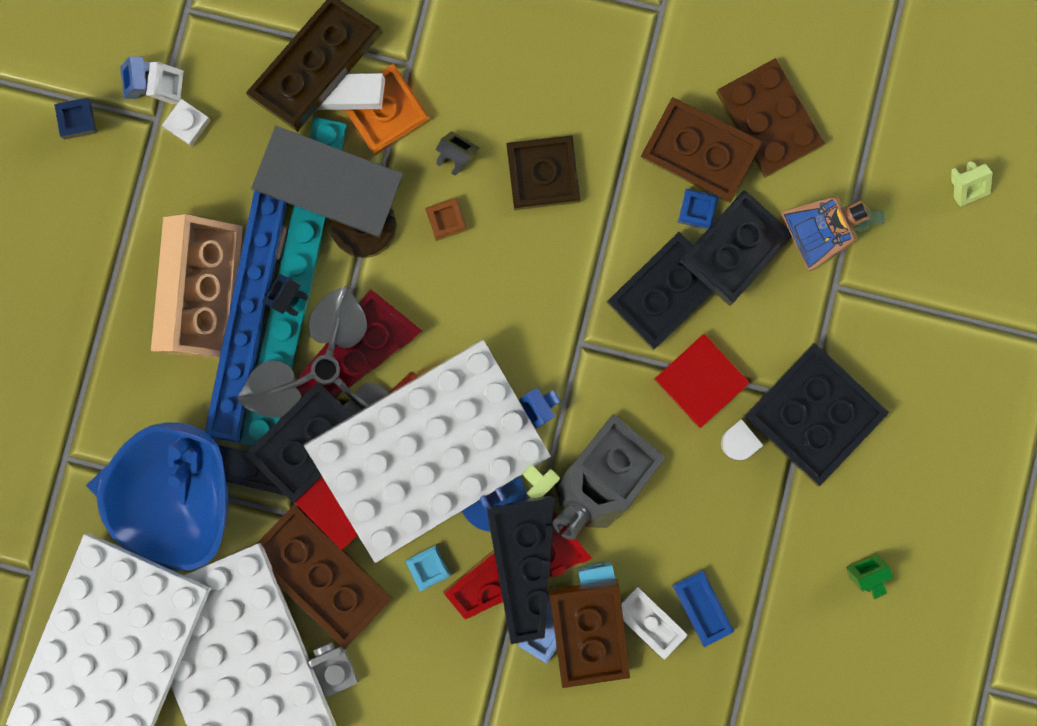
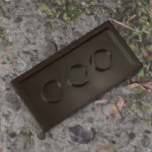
M326 0L248 89L246 94L249 99L298 132L383 32L380 26L340 0Z

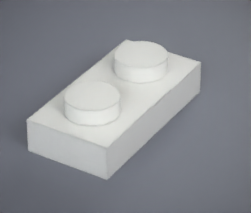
M637 586L621 602L623 621L664 660L688 635Z

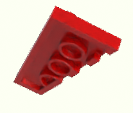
M553 511V521H554L555 518L557 517V514ZM564 525L559 533L553 527L550 573L548 578L552 576L554 578L566 572L567 569L592 559L576 538L569 540L562 536L567 529L566 525ZM494 550L443 591L447 599L465 620L503 602Z

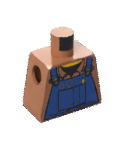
M839 197L827 198L781 213L808 271L819 268L857 242L858 237L853 226L870 219V215L862 200L844 208Z

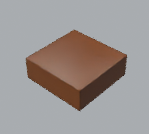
M457 197L425 208L436 241L468 231Z

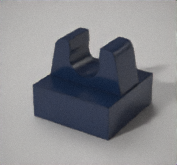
M82 98L54 104L61 138L65 140L97 133L90 99Z

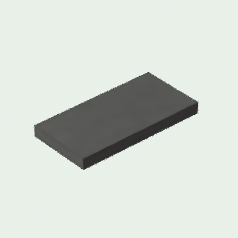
M275 125L251 189L380 238L403 174Z

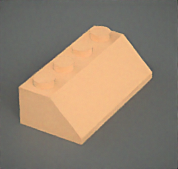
M187 214L163 217L151 342L152 352L220 358L240 262L243 226Z

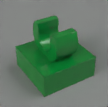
M877 553L846 567L850 579L862 592L865 590L867 592L871 591L874 600L887 594L883 582L894 578L890 566Z

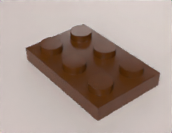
M776 58L719 88L716 92L736 129L762 141V145L754 160L764 178L816 151L825 144Z
M672 97L647 143L641 159L731 203L758 153L762 141Z
M618 580L549 589L562 688L630 678Z

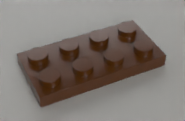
M294 504L256 543H261L262 547H264L277 584L344 650L393 599L347 552L341 551L297 504Z

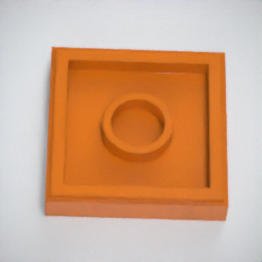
M394 63L379 72L385 78L382 109L345 110L374 156L430 121V118Z

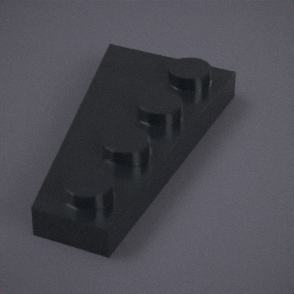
M554 495L486 507L511 644L545 638L550 550L553 532L552 522L555 504Z

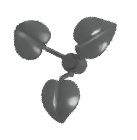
M344 286L329 293L317 304L310 316L309 331L313 340L318 343H329L326 355L319 356L312 363L311 372L294 381L293 370L287 364L280 361L264 362L257 366L249 375L237 397L239 403L259 415L283 417L301 399V394L296 387L311 379H315L322 385L335 383L352 399L346 402L344 406L353 415L389 394L383 387L377 384L365 383L358 389L355 395L339 378L340 367L337 360L332 357L335 344L341 348L353 347L363 339L367 328L365 313L349 287Z

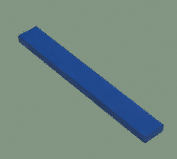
M254 191L205 427V432L211 438L240 443L246 407L239 403L237 397L249 375L255 369L267 305L262 303L272 285L288 203Z

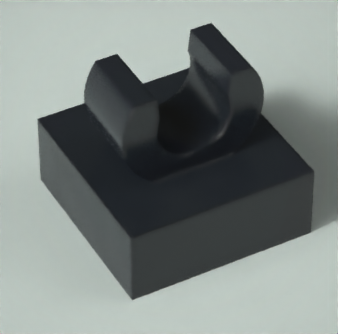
M451 131L441 138L436 148V151L441 153L437 158V165H443L447 158L453 160L455 167L451 174L456 175L475 158L479 147Z
M279 273L262 303L281 314L286 312L292 316H297L299 312L291 307L292 299L299 297L307 301L308 296L303 291L298 290L301 286L300 284Z

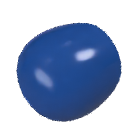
M165 422L144 428L121 446L103 472L97 494L99 514L111 537L124 549L171 570H193L206 565L216 555L228 522L229 497L222 455L218 445L209 434L189 424Z

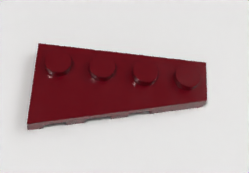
M372 289L359 302L367 321V328L363 339L350 348H341L335 344L332 356L337 360L340 367L339 378L348 388L352 387L423 333V330ZM329 343L323 346L296 380L311 372L312 363L319 356L326 355ZM311 379L296 387L301 394V398L317 383L315 379ZM335 383L324 385L336 398L344 393Z

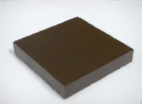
M573 135L506 143L514 210L580 203Z

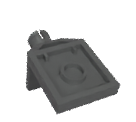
M613 414L555 484L560 506L564 510L553 521L554 529L559 533L564 525L569 522L570 525L562 536L566 539L574 540L583 526L607 528L629 507L665 459V456Z

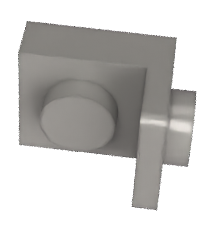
M330 642L313 650L315 656L308 661L310 668L314 667L326 697L359 682L346 649L344 650L340 645L334 647L333 643Z

